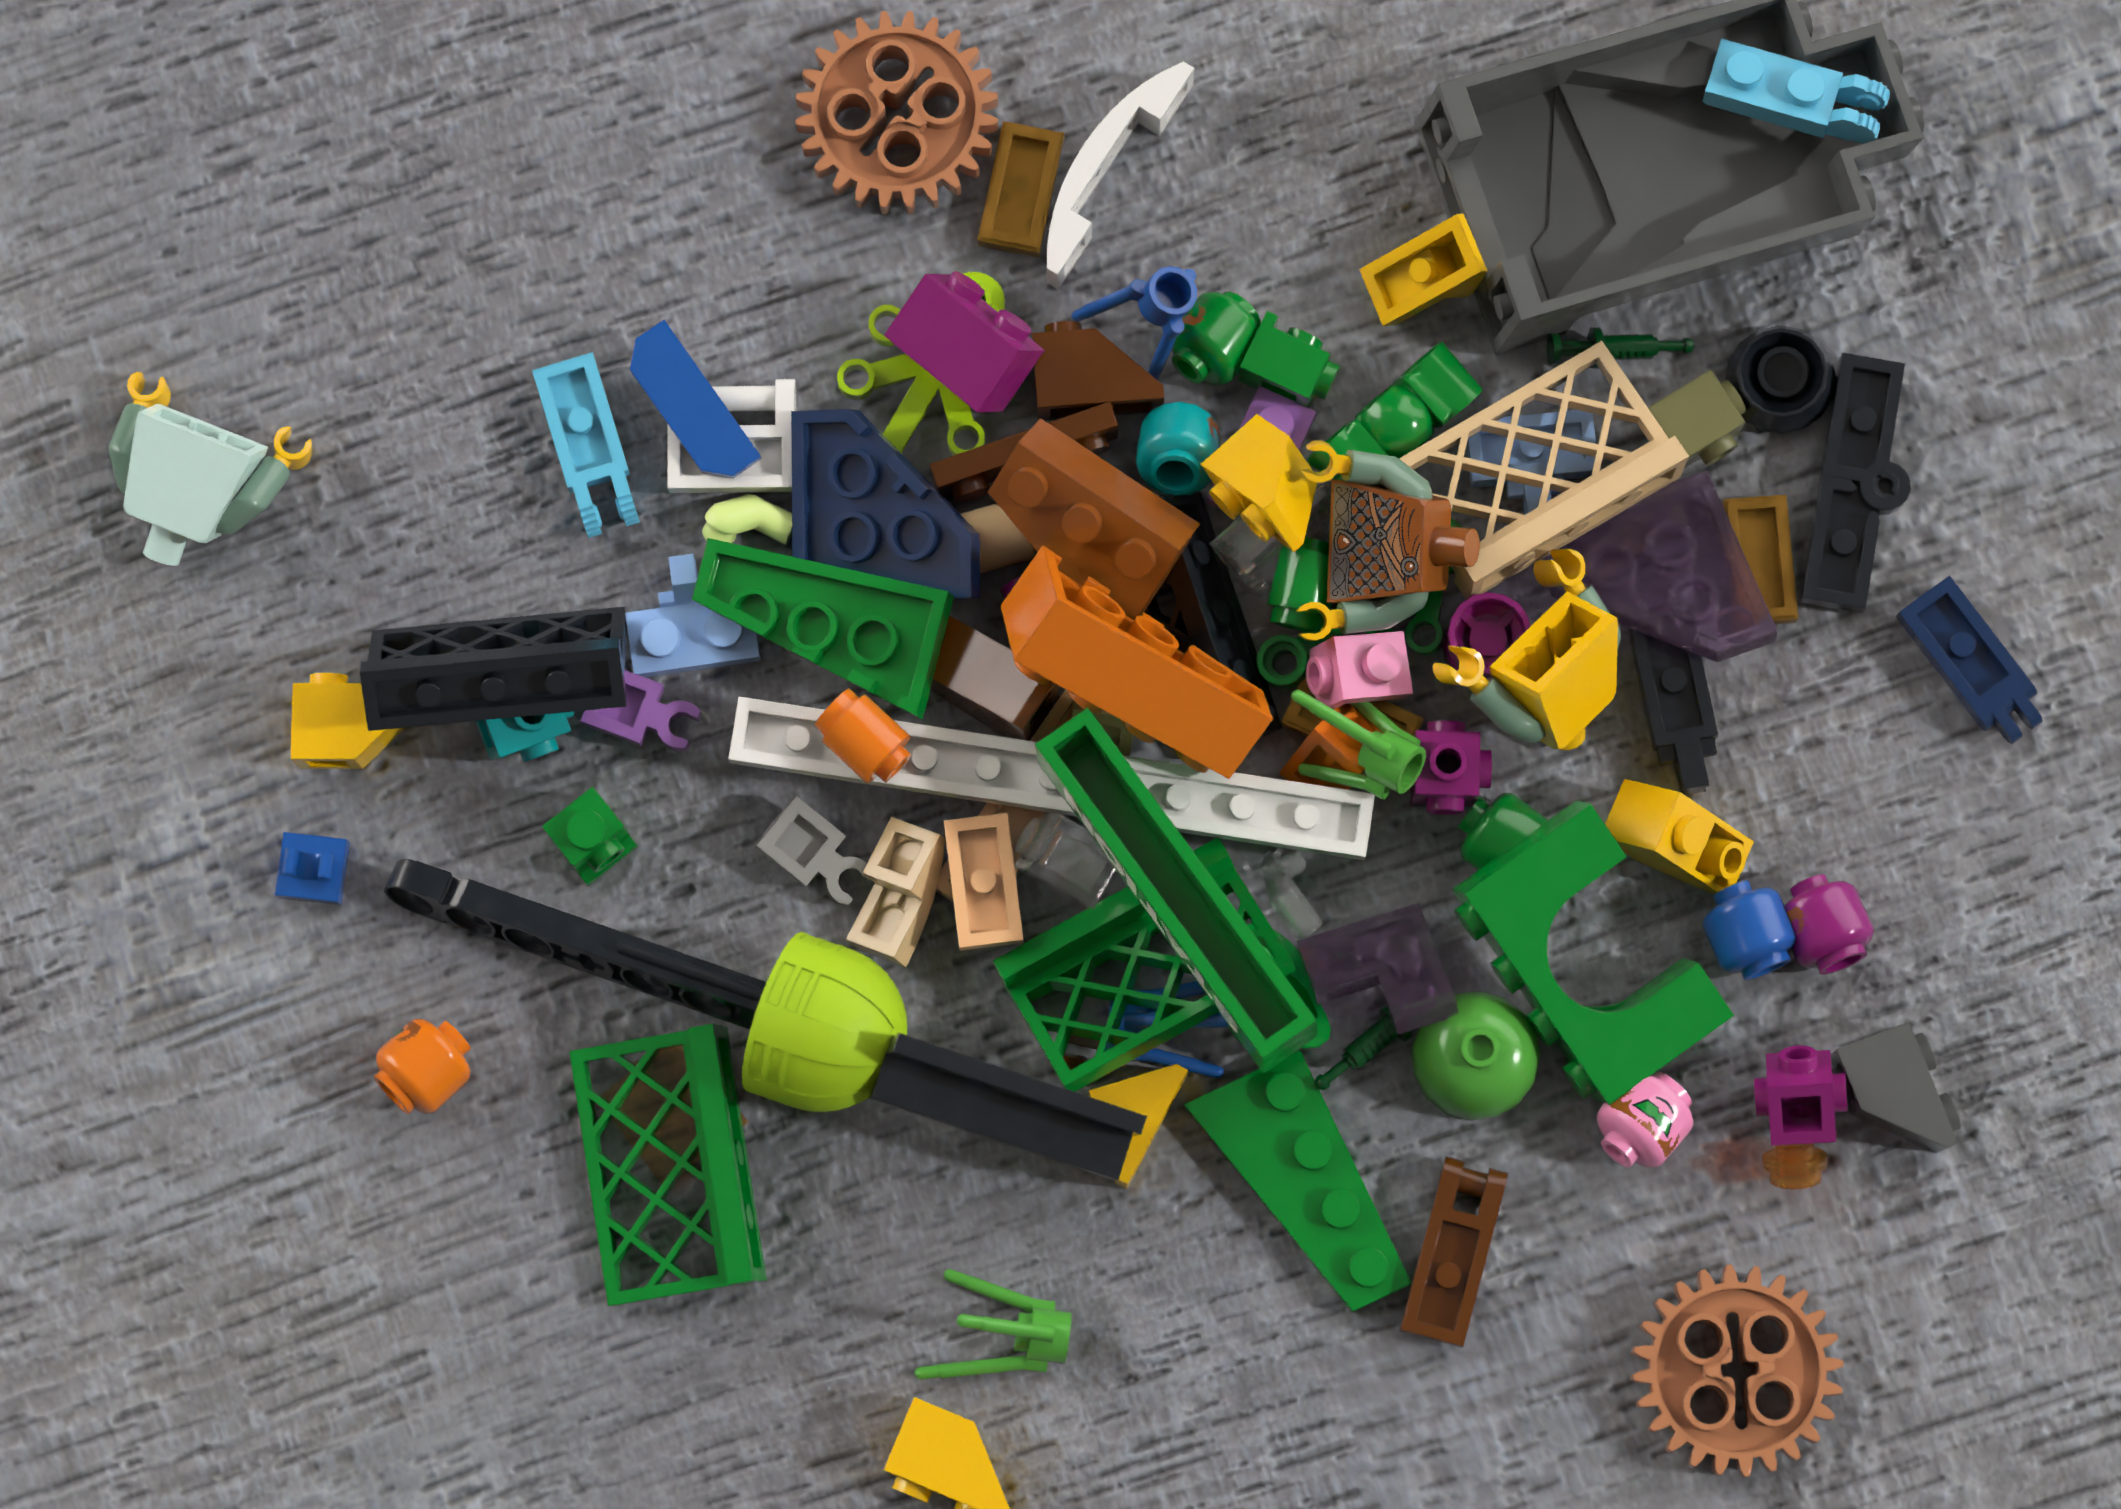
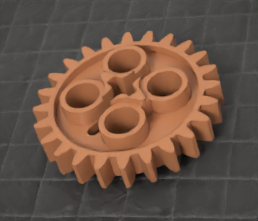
M881 11L879 29L870 30L867 23L861 17L856 18L857 37L850 39L841 31L835 30L833 35L837 51L832 53L819 47L815 50L816 60L823 68L822 71L804 69L802 72L803 82L813 89L814 92L796 94L797 107L811 112L795 119L797 132L815 134L802 144L803 154L805 157L823 155L814 167L817 178L827 177L835 172L837 175L832 186L834 194L839 196L853 186L856 188V207L860 209L868 202L871 195L879 197L881 213L885 215L889 212L893 199H902L908 215L913 214L915 197L924 195L933 208L939 207L938 188L944 186L951 193L958 196L961 194V185L957 176L959 172L974 178L980 175L979 166L971 157L972 154L979 156H991L992 144L980 135L998 132V119L992 115L982 113L998 106L997 93L980 91L992 82V72L990 68L972 71L971 69L980 59L978 48L972 47L959 53L961 32L956 29L944 39L938 37L939 23L936 17H933L923 30L915 29L913 11H907L901 27L892 26L887 11ZM888 59H898L909 68L906 75L896 81L880 79L874 72L880 63ZM931 70L934 73L932 78L926 80L917 91L915 90L907 102L909 118L906 120L898 115L894 117L881 135L875 150L869 156L862 155V148L870 144L886 127L887 116L885 108L887 106L895 110L901 108L913 91L917 79L922 72ZM936 96H948L958 104L956 111L946 118L932 117L924 110V107L930 99ZM850 107H859L866 110L870 115L867 124L856 130H847L841 127L836 120L842 111ZM899 144H909L920 152L917 161L906 167H897L890 164L886 159V155L891 148Z
M1730 1264L1723 1267L1721 1283L1715 1284L1711 1275L1704 1269L1697 1272V1292L1694 1293L1682 1281L1673 1285L1679 1302L1676 1306L1660 1298L1654 1302L1655 1309L1664 1319L1661 1324L1651 1321L1641 1322L1639 1328L1653 1340L1651 1346L1642 1345L1632 1348L1631 1354L1648 1363L1647 1369L1632 1374L1630 1381L1649 1385L1650 1393L1640 1398L1635 1405L1636 1408H1656L1659 1415L1651 1421L1647 1429L1649 1432L1658 1431L1665 1427L1670 1429L1672 1435L1665 1447L1668 1453L1680 1448L1683 1444L1691 1447L1688 1456V1466L1696 1467L1705 1455L1712 1456L1713 1475H1722L1727 1468L1729 1460H1735L1740 1477H1749L1753 1458L1758 1457L1764 1469L1768 1473L1777 1470L1775 1451L1780 1450L1790 1460L1795 1461L1801 1457L1795 1442L1798 1436L1811 1443H1817L1821 1439L1817 1430L1810 1423L1813 1418L1825 1421L1833 1420L1835 1414L1822 1404L1821 1401L1823 1396L1842 1394L1843 1388L1827 1381L1826 1372L1843 1367L1844 1362L1836 1358L1825 1357L1824 1348L1830 1346L1839 1338L1837 1334L1831 1333L1818 1335L1815 1327L1822 1321L1826 1312L1822 1309L1806 1315L1801 1310L1808 1295L1805 1289L1792 1295L1789 1299L1782 1295L1786 1276L1780 1274L1768 1287L1761 1286L1760 1267L1753 1266L1746 1275L1745 1281L1738 1282L1736 1271L1733 1265ZM1729 1313H1734L1738 1317L1739 1330L1737 1340L1739 1362L1743 1365H1751L1752 1376L1741 1381V1396L1747 1425L1744 1429H1738L1735 1425V1382L1733 1378L1722 1377L1721 1366L1730 1363L1733 1357L1726 1320ZM1757 1319H1770L1781 1329L1783 1336L1782 1344L1776 1353L1764 1354L1753 1346L1750 1339V1330ZM1697 1322L1705 1323L1715 1331L1718 1338V1346L1714 1355L1710 1358H1698L1687 1349L1685 1333L1691 1324ZM1765 1383L1775 1384L1786 1393L1788 1407L1784 1416L1778 1420L1764 1417L1757 1409L1755 1403L1756 1393ZM1698 1388H1710L1716 1391L1722 1399L1723 1413L1714 1424L1702 1423L1692 1414L1690 1401L1693 1393Z

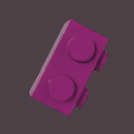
M953 271L952 274H925L884 336L976 412L1003 411L1045 350L1028 337L1032 331L1023 320L1006 310L1001 309L997 312L981 298L985 292L971 278L956 271Z

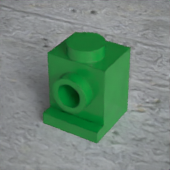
M1266 311L1240 365L1238 381L1257 390L1261 386L1308 408L1314 396L1325 400L1341 366L1329 361L1330 353L1321 350L1323 343L1318 338L1293 327H1290L1287 333L1278 330V315Z
M593 786L542 826L549 838L587 886H590L638 848V845L630 837L625 826Z

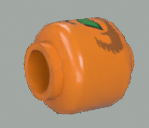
M421 1018L413 1019L377 1052L376 1063L380 1071L374 1075V1080L388 1098L404 1113L409 1114L416 1109L425 1114H432L470 1079V1067L464 1055L471 1047L457 1029L447 1021L442 1022L436 1027L427 1020Z

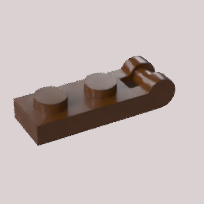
M1445 1156L1399 1331L1460 1348L1464 1346L1508 1178L1507 1172L1489 1168L1486 1174L1464 1168L1463 1160ZM1457 1192L1480 1198L1477 1215L1453 1209Z

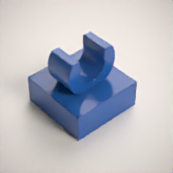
M283 832L275 896L280 899L342 905L350 842L342 838Z

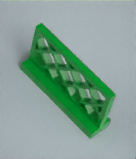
M1217 837L1193 850L1226 896L1231 893L1234 894L1240 904L1237 912L1246 924L1248 919L1251 921L1255 929L1250 930L1261 945L1267 947L1273 957L1272 960L1283 975L1286 976L1295 971L1296 969L1291 957L1234 868L1230 855L1220 839ZM1128 886L993 960L1008 995L1023 1016L1063 1087L1074 1092L1203 1022L1208 1017L1219 1013L1207 995L1195 1002L1176 999L1184 973H1191L1178 955L1171 956L1147 951L1151 937L1160 933V930ZM1111 959L1128 962L1120 987L1090 982L1095 968ZM1141 965L1171 970L1162 996L1133 990ZM1054 990L1072 993L1063 1019L1037 1014L1031 1003ZM1085 996L1114 1001L1105 1027L1076 1021ZM1127 1004L1157 1010L1152 1025L1141 1032L1133 1033L1119 1030ZM1047 1031L1057 1032L1054 1042ZM1071 1035L1100 1041L1095 1057L1072 1070L1069 1069L1063 1056Z
M707 1024L690 1027L685 1031L569 1051L608 1306L767 1281L728 1027L718 1024ZM683 1046L687 1071L674 1090L671 1091L645 1071L661 1049ZM645 1052L637 1065L624 1057ZM612 1058L631 1072L611 1102L592 1089L588 1062ZM639 1080L645 1082L667 1099L647 1128H644L620 1110V1107ZM688 1087L690 1089L692 1106L681 1098ZM595 1103L605 1110L598 1121ZM675 1106L694 1118L697 1135L683 1155L655 1136ZM613 1117L641 1136L621 1166L603 1154L601 1149L600 1136ZM649 1143L677 1163L657 1192L629 1173ZM698 1151L700 1153L702 1169L691 1162ZM604 1166L615 1173L608 1184L606 1182ZM685 1169L704 1182L707 1198L693 1219L665 1199ZM623 1180L651 1200L631 1229H628L613 1218L609 1200ZM659 1207L686 1226V1229L667 1256L639 1237ZM708 1215L712 1233L701 1226ZM614 1230L624 1237L618 1248L616 1247ZM695 1233L714 1247L718 1269L717 1275L694 1278L675 1263ZM634 1244L661 1265L645 1287L623 1290L619 1264ZM669 1271L682 1280L660 1284Z

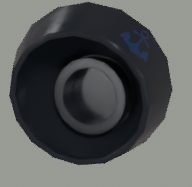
M1778 325L1757 330L1739 343L1728 360L1725 380H1728L1734 386L1745 405L1746 412L1741 415L1745 421L1760 430L1784 434L1805 429L1822 417L1833 399L1837 377L1832 357L1818 339L1801 329Z

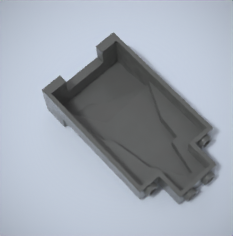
M1731 0L1438 83L1416 119L1415 125L1448 219L1456 214H1464L1488 272L1474 291L1495 354L1547 340L1549 333L1564 335L1575 321L1590 313L1858 236L1875 218L1874 211L1876 208L1873 187L1866 176H1860L1859 171L1906 158L1922 141V133L1924 131V118L1921 108L1915 98H1909L1901 77L1903 61L1900 50L1895 41L1887 39L1882 22L1811 41L1813 34L1812 19L1807 6L1802 1ZM1721 38L1842 72V77L1857 74L1868 77L1869 80L1875 79L1877 82H1882L1890 90L1888 103L1884 109L1881 108L1879 111L1865 110L1863 107L1857 108L1836 101L1832 109L1847 107L1857 110L1859 113L1872 115L1880 123L1877 139L1862 144L1826 134L1824 138L1706 105L1702 101Z

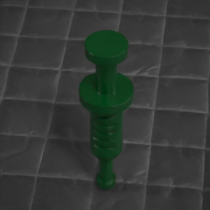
M1591 327L1587 340L1561 341L1558 333H1549L1547 338V359L1550 365H1559L1561 357L1576 356L1600 341H1603L1615 360L1653 359L1654 356L1658 355V352L1663 351L1690 353L1694 350L1695 344L1690 338L1658 341L1657 337H1653L1652 334L1609 336L1603 335L1600 327ZM1596 364L1591 366L1592 369L1599 368Z
M1421 981L1415 986L1418 995L1397 1012L1388 1004L1381 1007L1379 1013L1382 1018L1343 1049V1054H1341L1342 1060L1324 1075H1318L1315 1079V1086L1319 1090H1326L1330 1087V1083L1348 1068L1352 1070L1355 1068L1360 1069L1397 1038L1404 1042L1411 1038L1412 1032L1407 1023L1427 1007L1432 1009L1433 1006L1441 1002L1433 989L1424 981Z

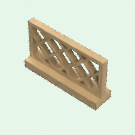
M1600 341L1399 459L1413 470L1426 462L1454 468L1447 497L1434 493L1432 495L1448 499L1451 504V511L1488 519L1485 537L1480 541L1479 556L1476 564L1472 567L1451 566L1456 573L1454 582L1467 600L1473 595L1487 592L1531 566L1536 561L1548 556L1551 550L1560 549L1679 479L1689 455L1676 436L1670 439L1667 437L1603 341ZM1596 364L1611 385L1607 403L1570 395L1574 376ZM1565 382L1563 393L1552 391L1553 388ZM1616 395H1618L1625 407L1614 405ZM1533 400L1560 406L1554 434L1517 426L1521 407ZM1567 408L1604 416L1598 444L1561 436ZM1512 413L1510 424L1498 421ZM1611 418L1636 423L1649 442L1633 452L1605 446ZM1479 431L1507 437L1501 465L1464 457L1468 438ZM1514 439L1551 447L1545 475L1508 467ZM1459 444L1457 455L1445 453V451ZM1558 449L1595 457L1591 476L1580 483L1553 478ZM1602 459L1614 461L1611 465L1600 470ZM1461 470L1498 478L1491 507L1455 499ZM1505 480L1542 488L1538 507L1525 515L1499 509ZM1549 490L1561 493L1547 502ZM1496 521L1508 524L1493 533Z

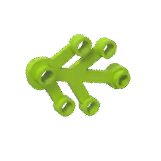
M980 272L963 273L984 290L983 297L987 304L997 312L1001 309L1005 310L1004 293L996 280ZM881 305L874 309L869 316L868 327L870 335L881 346L890 347L895 345L884 335L880 334L875 326L878 320L884 316L896 318L900 312V309L896 306ZM907 354L873 363L854 358L847 360L840 366L837 372L838 387L841 393L851 400H862L867 398L875 389L914 379L883 433L902 455L938 390L949 424L947 443L951 454L954 456L968 451L958 448L954 443L955 436L963 430H971L979 438L978 443L972 449L985 445L984 430L979 423L973 420L970 406ZM852 370H861L868 375V382L860 389H851L844 382L846 375Z

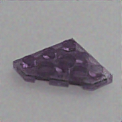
M1708 470L1668 484L1560 548L1575 550L1583 556L1585 574L1581 580L1585 587L1593 586L1609 613L1617 617L1619 624L1714 662H1720L1777 642V628ZM1551 554L1541 559L1554 561ZM1547 587L1550 595L1554 598L1559 599L1565 593L1563 587Z

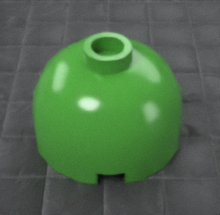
M1483 991L1454 994L1433 1006L1418 1026L1411 1049L1414 1075L1426 1099L1445 1114L1469 1121L1497 1117L1517 1106L1535 1083L1541 1059L1537 1034L1526 1018L1525 1013L1505 997Z

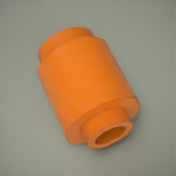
M849 688L842 692L826 708L814 725L824 735L822 743L867 784L877 776L885 783L888 782L911 757V753L904 748L911 736L867 695H862L859 698Z

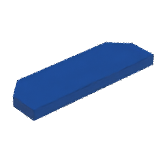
M662 320L635 339L630 371L702 473L735 478L762 459L665 320Z

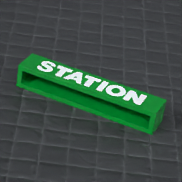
M1085 709L1035 744L1037 759L1043 771L1262 1072H1267L1317 1037L1316 1018L1090 709Z

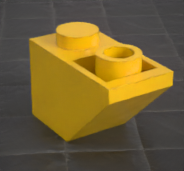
M1256 414L1204 460L1201 466L1215 484L1209 490L1210 496L1227 516L1234 520L1241 515L1246 525L1263 542H1267L1273 537L1295 552L1304 543L1317 483L1309 480L1303 474L1301 469L1313 470L1289 435Z
M314 673L310 675V683L292 684L290 759L299 769H363L405 729L368 731L361 683H348V675L340 673Z
M1628 779L1623 780L1605 822L1606 827L1625 854L1642 864L1714 895L1737 883L1754 841L1681 792Z
M914 1397L884 1467L885 1472L896 1476L892 1488L928 1503L932 1492L957 1501L954 1509H1010L975 1422Z

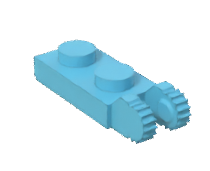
M1721 38L1702 102L1709 106L1824 138L1826 134L1863 144L1877 139L1880 123L1872 115L1859 113L1857 110L1847 107L1832 110L1836 101L1857 108L1863 107L1865 110L1879 111L1887 106L1890 90L1882 82H1877L1875 79L1869 80L1868 77L1857 74L1842 77V72Z
M593 352L532 370L567 488L570 493L574 492L588 538L602 534L601 517L597 506L593 504L588 488L612 481L617 496L615 503L620 519L625 521L626 527L640 523L626 476L630 475Z

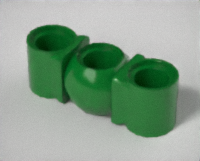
M1441 341L1411 365L1391 386L1369 402L1355 416L1354 420L1343 425L1341 429L1325 442L1339 455H1345L1348 450L1401 458L1422 446L1434 434L1435 429L1443 427L1449 420L1468 406L1483 389ZM1313 451L1306 461L1316 472H1321L1328 467L1330 456L1324 451ZM1336 474L1331 480L1343 479L1342 474ZM1331 480L1325 482L1330 489Z

